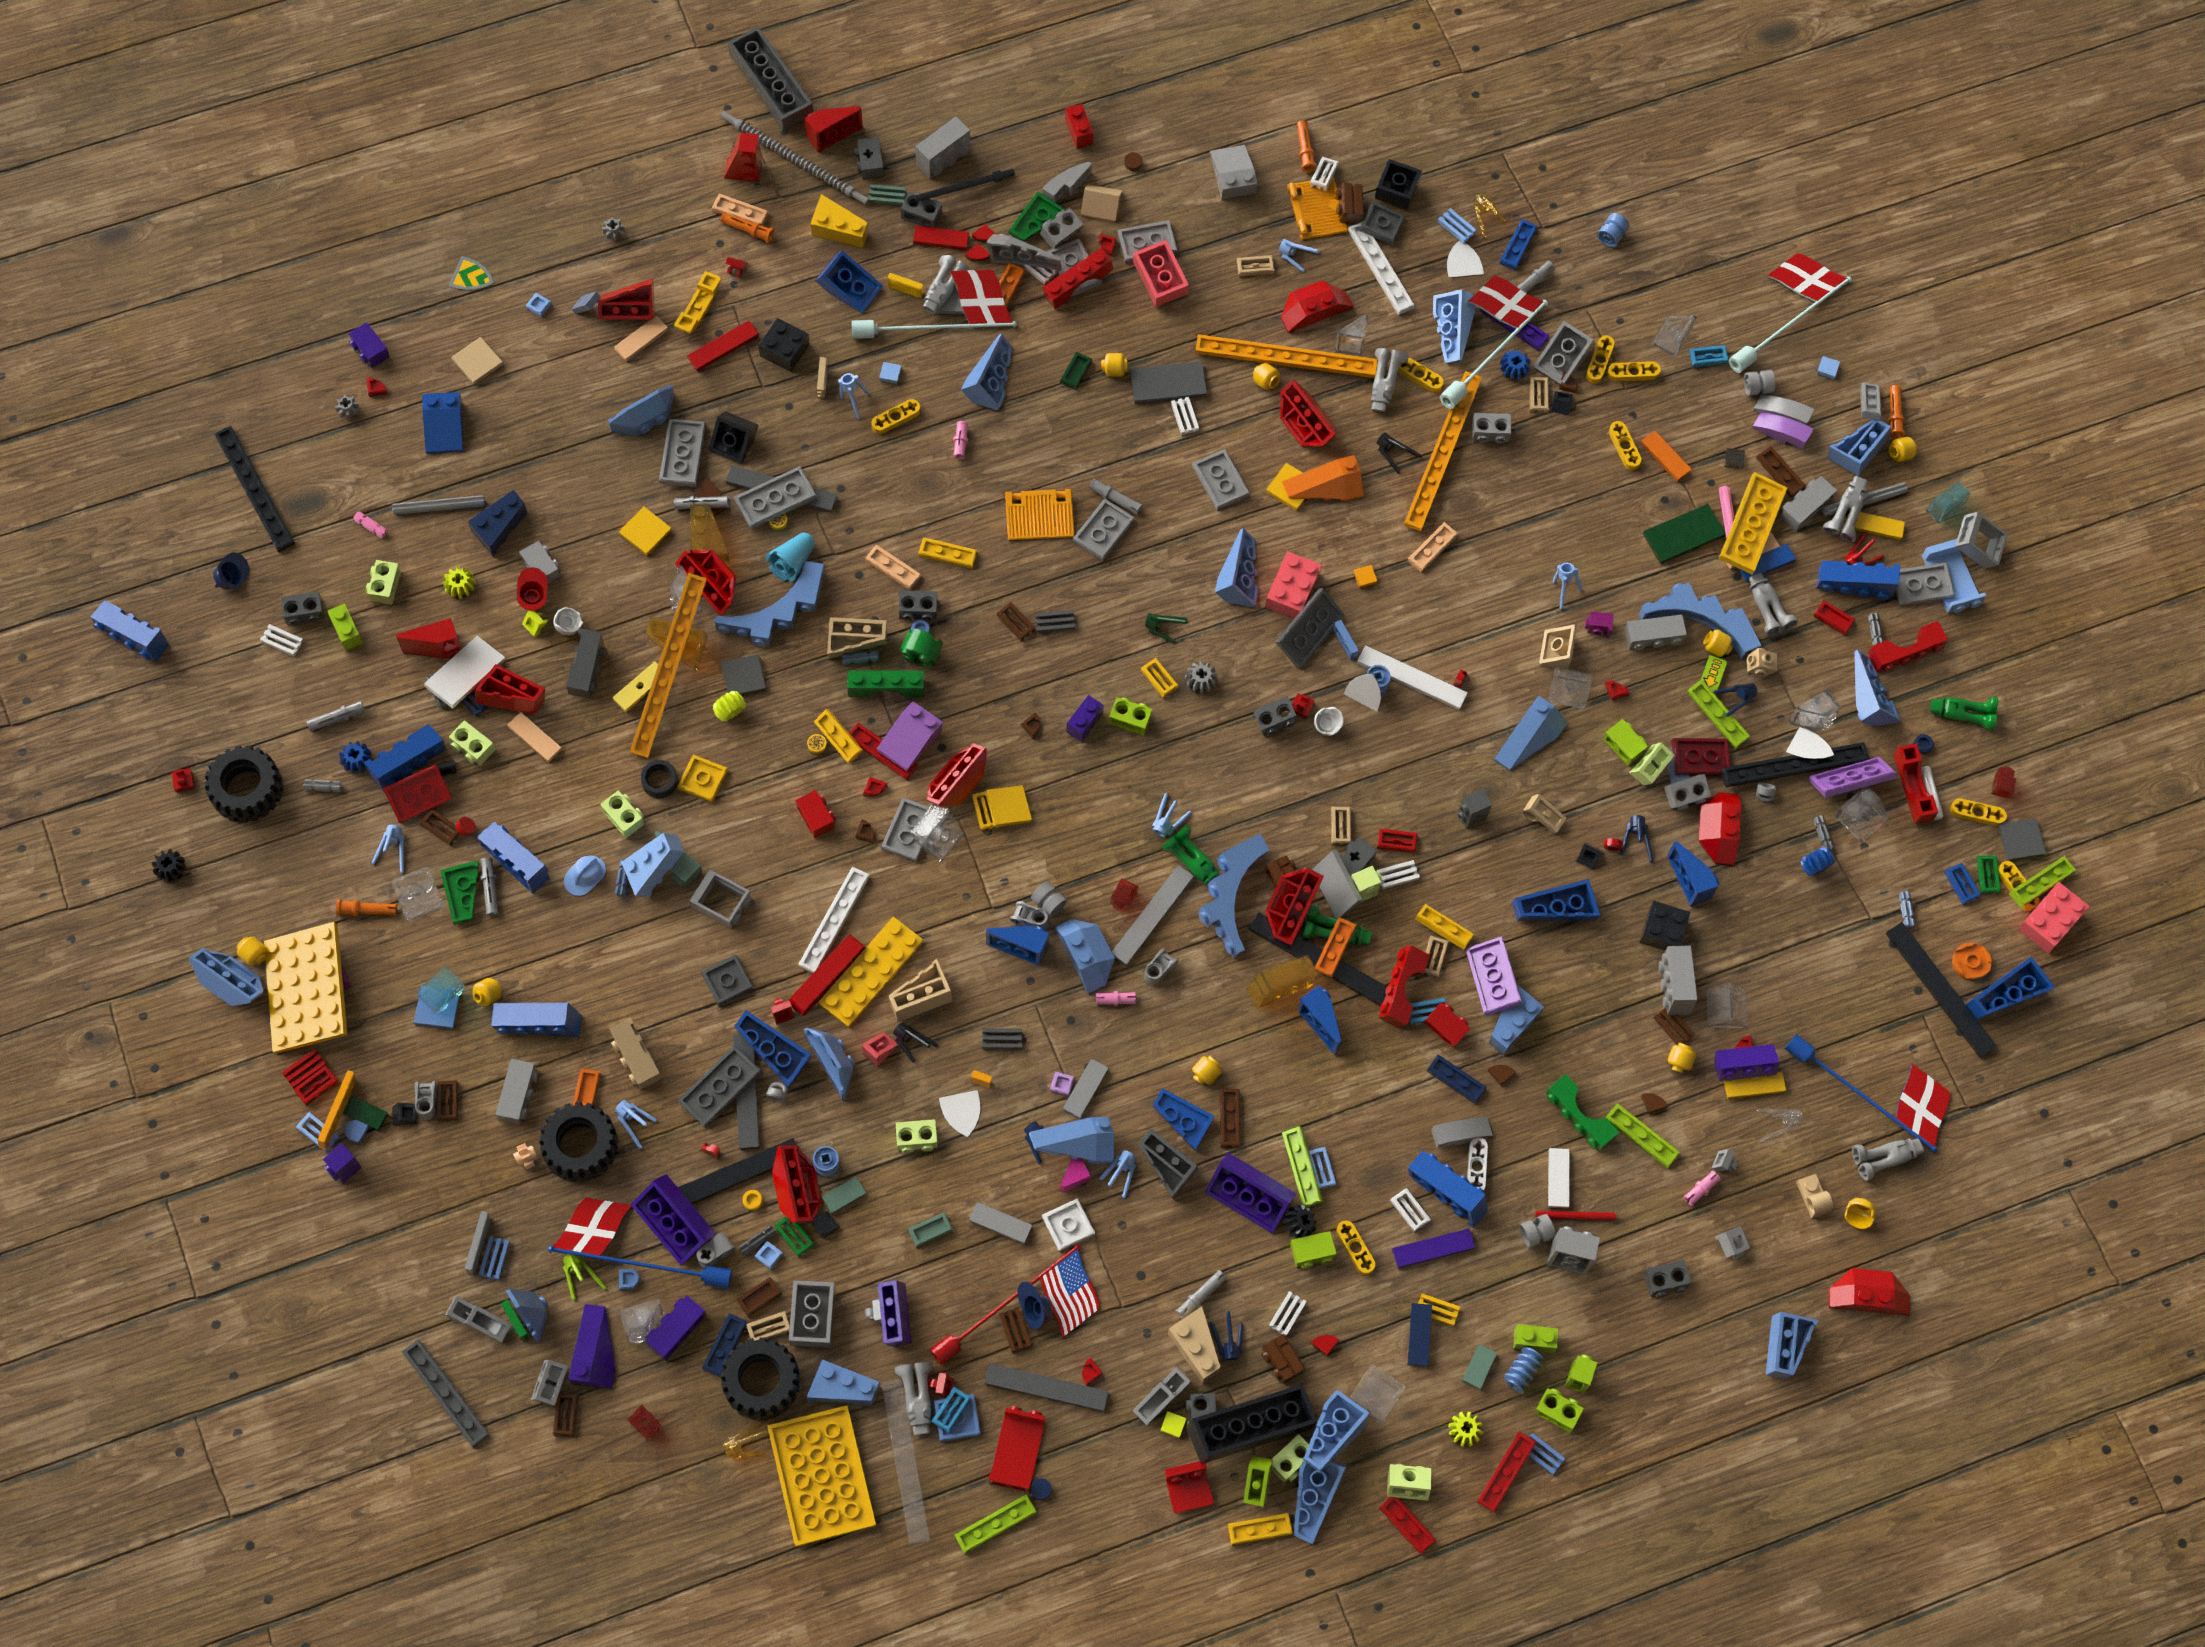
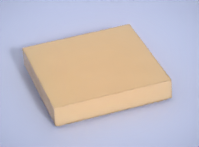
M481 337L451 357L452 361L473 385L503 365L501 359Z

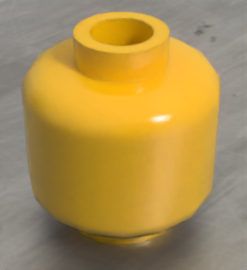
M1108 353L1105 356V360L1101 361L1102 371H1105L1108 377H1122L1125 372H1128V358H1125L1122 353Z
M1264 363L1254 369L1253 381L1265 390L1274 389L1280 382V373L1270 364Z
M1910 437L1895 439L1889 446V455L1896 462L1911 460L1916 455L1917 445Z
M1718 629L1713 632L1710 631L1703 642L1706 651L1717 657H1722L1724 654L1728 655L1733 647L1731 637Z
M255 937L243 938L236 947L238 949L237 956L249 966L259 965L266 959V946Z
M486 978L474 985L473 999L479 1005L487 1007L500 1000L502 987L498 981Z
M1682 1043L1674 1045L1668 1057V1063L1673 1065L1672 1069L1681 1073L1684 1070H1691L1697 1055L1693 1051L1694 1048Z
M1203 1056L1192 1068L1195 1074L1193 1078L1201 1085L1204 1082L1207 1085H1211L1221 1074V1065L1211 1056Z

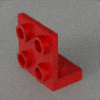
M1200 1461L1165 1469L1164 1476L1175 1514L1213 1505L1214 1502L1206 1474V1463L1201 1465Z

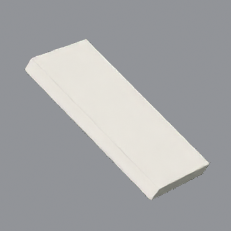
M476 636L428 679L424 686L453 709L483 681L495 664L500 666L505 661V657L480 637Z

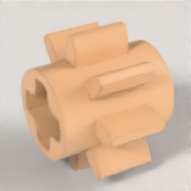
M524 1143L517 1146L518 1152L513 1154L518 1166L524 1165L526 1170L535 1166L533 1161L538 1158L532 1145L527 1147Z

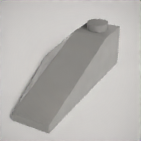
M993 234L987 240L990 260L993 263L1009 264L1010 262L1020 266L1030 265L1031 267L1062 269L1060 257L1005 234Z

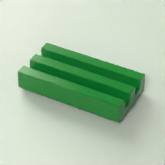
M1977 856L1980 894H1999L2001 888L1997 856ZM1983 860H1984V865H1985V874H1986L1987 888L1985 887ZM1989 860H1992L1995 888H1992Z
M786 1216L776 1223L774 1227L799 1258L804 1252L806 1253L809 1248L815 1245L801 1226L790 1220L808 1243L804 1245L787 1224V1221L790 1219ZM783 1225L801 1247L800 1250L797 1249L780 1226Z
M508 1299L502 1302L501 1305L523 1342L529 1339Z

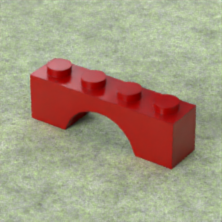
M1102 247L1042 287L1044 297L1054 310L1070 300L1073 292L1081 284L1091 279L1099 280L1113 271L1112 260Z
M1936 621L1921 627L1917 634V643L1913 646L1899 647L1886 640L1873 645L1867 654L1877 673L1883 670L1888 672L1896 665L1901 664L1903 666L1911 662L1912 659H1921L1930 652L1934 651V653L1943 650L1948 638L1939 622Z
M1917 743L1899 746L1893 756L1914 824L1933 821L1938 814L1933 795L1927 792L1923 783L1921 772L1922 758Z
M1412 945L1399 950L1396 966L1391 972L1390 984L1385 991V1000L1380 1006L1379 1019L1397 1028L1408 1025L1413 1006L1407 1000L1405 985L1411 975L1425 972L1430 957L1428 953Z

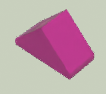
M1078 1157L1077 1160L1071 1159L1061 1183L1060 1191L1066 1192L1090 1181V1174L1082 1158Z

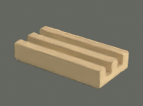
M1272 255L1243 257L1236 260L1238 277L1274 274Z
M820 357L817 383L818 398L823 399L826 394L828 372L826 357Z
M1530 377V412L1537 411L1541 413V411H1544V413H1548V378ZM1534 382H1537V406H1534ZM1541 382H1544V406H1541Z
M1331 807V844L1348 845L1351 842L1350 807ZM1335 811L1339 813V838H1336ZM1343 811H1346L1347 839H1343Z
M1430 935L1426 953L1429 954L1433 941L1436 942L1429 969L1426 968L1424 973L1438 978L1449 941ZM1441 943L1444 944L1441 952L1437 970L1434 971L1433 966Z
M785 1311L746 1324L750 1338H753L754 1341L759 1340V1337H754L755 1335L784 1325L786 1326L785 1328L759 1337L768 1340L790 1331ZM780 1318H783V1320H784V1321H781V1322H778V1323H775V1324H772V1325H769V1326H766V1327L757 1329V1330H755V1331H752V1328L757 1327V1326H760V1325H763V1324H766V1323H769V1322H771V1321H774V1320H777V1319H780Z

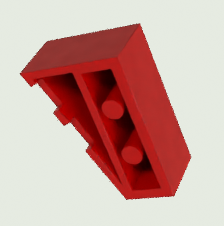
M740 133L735 147L727 159L724 178L759 182L762 167L759 135Z
M654 278L601 295L597 301L598 319H653L655 315Z
M497 664L493 666L475 690L476 704L534 715L545 702L544 687Z

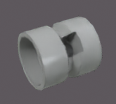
M1760 371L1759 374L1757 372L1745 373L1744 388L1746 395H1758L1760 392L1762 394L1774 393L1775 376L1773 371Z
M1049 881L1041 884L1031 895V899L1038 906H1042L1050 918L1059 913L1067 903V899L1060 892L1056 893V888Z
M1547 1214L1536 1217L1534 1222L1528 1220L1519 1224L1521 1236L1528 1248L1540 1244L1541 1240L1546 1242L1554 1239L1556 1236L1554 1226Z

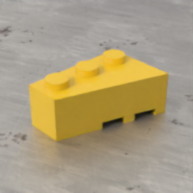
M821 194L810 224L811 235L863 248L868 235L867 222Z

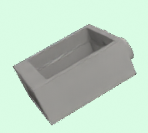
M1975 512L1964 515L1955 547L1986 569L1999 565L2008 534L1981 513ZM1978 531L1990 539L1986 553L1975 545Z
M709 869L690 899V905L696 911L731 929L734 924L737 925L742 917L741 912L744 908L747 909L752 899L750 890ZM715 884L742 897L729 919L702 905Z

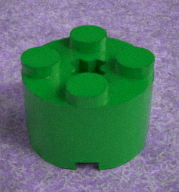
M908 629L900 652L905 655L904 660L911 663L918 661L921 662L923 667L931 669L932 665H935L943 641L940 639L938 641L934 640V635L923 630L914 629L912 632L911 629Z

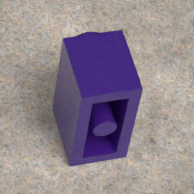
M367 322L348 333L351 340L349 341L350 346L354 351L358 350L360 353L359 357L364 364L368 363L373 368L390 357L387 347Z
M1088 695L1067 722L1066 732L1082 742L1103 715L1104 705Z
M342 1143L323 1159L326 1163L324 1168L335 1181L339 1179L343 1184L362 1168L356 1158Z

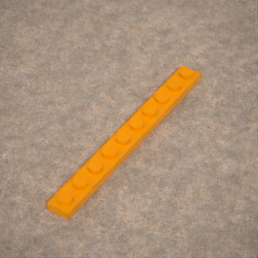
M1199 334L1195 354L1368 378H1375L1378 360Z
M1465 371L1461 382H1464L1472 373ZM1475 375L1466 384L1467 395L1453 409L1449 410L1404 526L1422 531L1481 383V376Z
M688 573L629 753L648 759L707 578Z

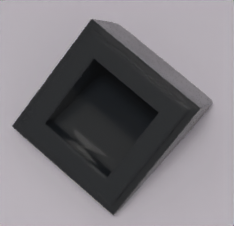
M1555 391L1551 411L1569 415L1573 395Z
M455 760L437 763L442 776L457 772Z
M1584 843L1576 861L1594 869L1602 850Z
M395 1104L392 1107L393 1125L417 1124L415 1104Z
M828 1211L815 1217L811 1222L823 1239L839 1228Z

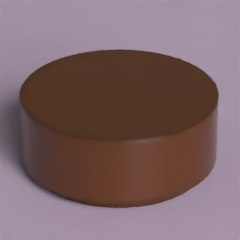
M1135 152L1128 153L1124 160L1125 167L1130 171L1140 169L1142 157Z

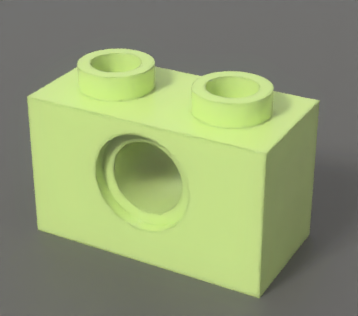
M1390 1464L1387 1497L1428 1501L1431 1491V1468Z

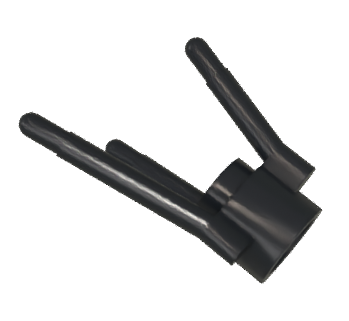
M1386 432L1376 442L1380 446L1378 451L1385 456L1397 473H1400V470L1386 450L1391 451L1394 446H1397L1420 458L1422 457V454L1395 440Z
M904 1022L900 1023L893 1032L897 1037L895 1042L901 1046L912 1063L915 1062V1059L903 1043L904 1041L907 1043L914 1038L928 1048L931 1045L938 1046L936 1042L915 1031Z

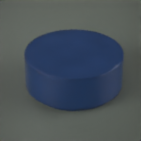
M1925 734L1918 735L1913 744L1917 743L1920 754H1927L1933 748L1932 738Z
M1036 1479L1031 1485L1032 1496L1037 1500L1047 1499L1051 1494L1050 1483L1046 1479Z

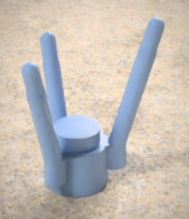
M1283 239L1279 247V252L1282 253L1281 258L1288 260L1302 272L1305 269L1289 256H1293L1296 249L1320 254V251L1317 249L1295 244L1286 239Z
M847 373L838 380L840 384V398H844V390L849 393L856 417L860 419L853 392L856 390L857 384L867 395H870V392L859 380L858 375L854 376Z
M1571 563L1558 565L1553 579L1554 584L1559 577L1562 580L1561 610L1564 606L1567 582H1570L1575 577L1579 590H1583L1578 576V568H1574Z
M1168 793L1164 794L1156 820L1152 825L1154 827L1153 832L1163 838L1167 835L1171 836L1173 831L1191 814V811H1188L1171 827L1172 823L1168 819L1177 804L1175 800L1166 816L1161 818Z
M397 825L387 826L386 832H384L382 841L372 860L373 865L376 863L382 849L383 852H386L389 844H397L399 842L400 872L404 873L405 835L401 834V827Z
M623 1100L615 1109V1112L619 1115L617 1119L623 1124L637 1147L642 1149L639 1140L627 1124L626 1119L629 1121L634 1118L643 1126H647V1123L636 1112L653 1122H656L657 1119L633 1103L630 1104L627 1100Z
M1123 1150L1121 1155H1117L1114 1162L1100 1176L1099 1180H1103L1117 1165L1118 1168L1108 1183V1186H1112L1121 1170L1127 1171L1129 1169L1122 1195L1123 1198H1126L1133 1171L1137 1166L1134 1164L1137 1159L1136 1156Z

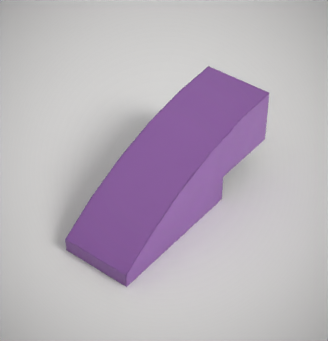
M1764 412L1760 413L1752 427L1783 444L1787 441L1801 449L1804 448L1813 431V428L1798 421Z

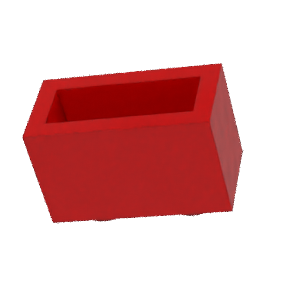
M1078 104L1065 108V122L1076 149L1093 144L1094 132L1083 105Z
M814 790L795 800L796 807L814 838L835 828L834 821L836 818L831 810L828 811L825 807L827 803L822 794L819 795Z
M1441 1002L1423 1023L1453 1048L1470 1030L1469 1023L1463 1017H1457L1453 1013L1454 1010L1451 1006Z

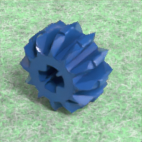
M1512 349L1510 353L1506 352L1500 361V370L1504 371V377L1509 375L1510 380L1513 377H1516L1518 381L1521 377L1525 378L1531 368V360L1527 358V353L1521 354V350L1515 352Z
M356 741L353 745L349 742V747L342 746L343 752L339 753L341 758L339 761L340 765L344 766L345 771L350 770L353 774L356 770L362 773V768H366L364 762L368 759L372 761L370 756L372 754L371 750L367 749L365 743L360 745V742Z
M1822 847L1803 857L1800 863L1808 876H1814L1833 866L1835 860L1832 852L1828 848Z

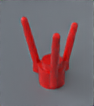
M1866 532L1862 534L1849 554L1844 557V562H1847L1848 565L1862 562L1864 559L1861 555L1876 542L1873 539L1859 553L1856 552L1854 554L1867 535ZM1884 555L1865 562V565L1868 566L1884 558Z

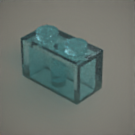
M1957 481L1933 499L1926 511L1940 523L1963 506L1971 493Z
M445 965L417 991V994L432 1011L438 1013L448 1006L451 999L458 997L463 992L465 986L463 981Z

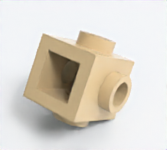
M1757 648L1747 655V672L1753 673L1758 677H1767L1777 671L1776 653L1766 651L1764 648Z

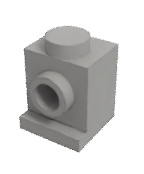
M1741 1226L1715 1236L1716 1240L1719 1239L1726 1258L1732 1256L1734 1260L1743 1256V1251L1750 1249Z

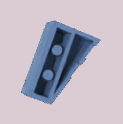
M1873 419L1858 428L1852 435H1847L1839 443L1829 446L1827 459L1859 476L1888 441L1891 426L1881 420Z
M1518 986L1523 1004L1501 1012L1489 1044L1502 1055L1513 1046L1540 1016L1544 1008L1520 986Z
M1779 1312L1772 1316L1766 1366L1767 1376L1787 1379L1795 1374L1804 1354L1803 1351L1810 1341L1813 1329L1819 1320Z
M822 1360L806 1398L809 1403L825 1402L828 1404L845 1403L848 1405L872 1406L880 1384L879 1381Z

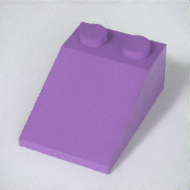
M912 701L877 747V751L905 771H908L939 737L943 722Z

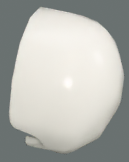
M565 607L558 610L553 619L556 630L566 636L576 634L583 625L581 614L572 608Z
M1335 707L1322 708L1315 715L1314 726L1324 736L1335 735L1343 727L1344 717L1342 712Z

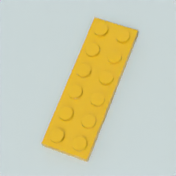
M1756 472L1752 474L1719 556L1720 560L1751 575L1755 572L1787 487Z
M892 917L823 996L818 1005L849 1028L923 943V939L895 917Z

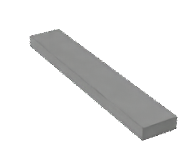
M1179 865L1175 868L1112 951L1115 959L1125 966L1128 965L1192 881L1194 875Z

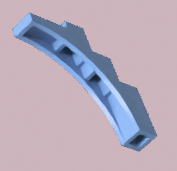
M805 561L801 575L783 598L775 604L749 615L734 617L716 616V630L723 634L735 633L742 637L750 636L751 643L759 647L770 646L774 626L783 630L793 629L797 609L807 613L811 611L816 612L825 573L824 564Z
M1689 582L1676 584L1672 587L1669 596H1664L1654 603L1648 602L1644 604L1639 613L1641 620L1682 615L1683 618L1699 622L1713 630L1718 629L1731 637V644L1740 659L1747 658L1749 653L1762 646L1742 608L1737 610L1733 608L1724 613L1716 595L1711 597L1704 596L1698 601Z
M1261 834L1219 855L1217 858L1218 865L1225 873L1208 883L1209 893L1212 897H1215V900L1202 906L1198 911L1201 922L1207 928L1212 925L1215 926L1216 934L1222 938L1226 951L1233 958L1245 950L1235 923L1234 905L1238 886L1248 867L1270 850Z

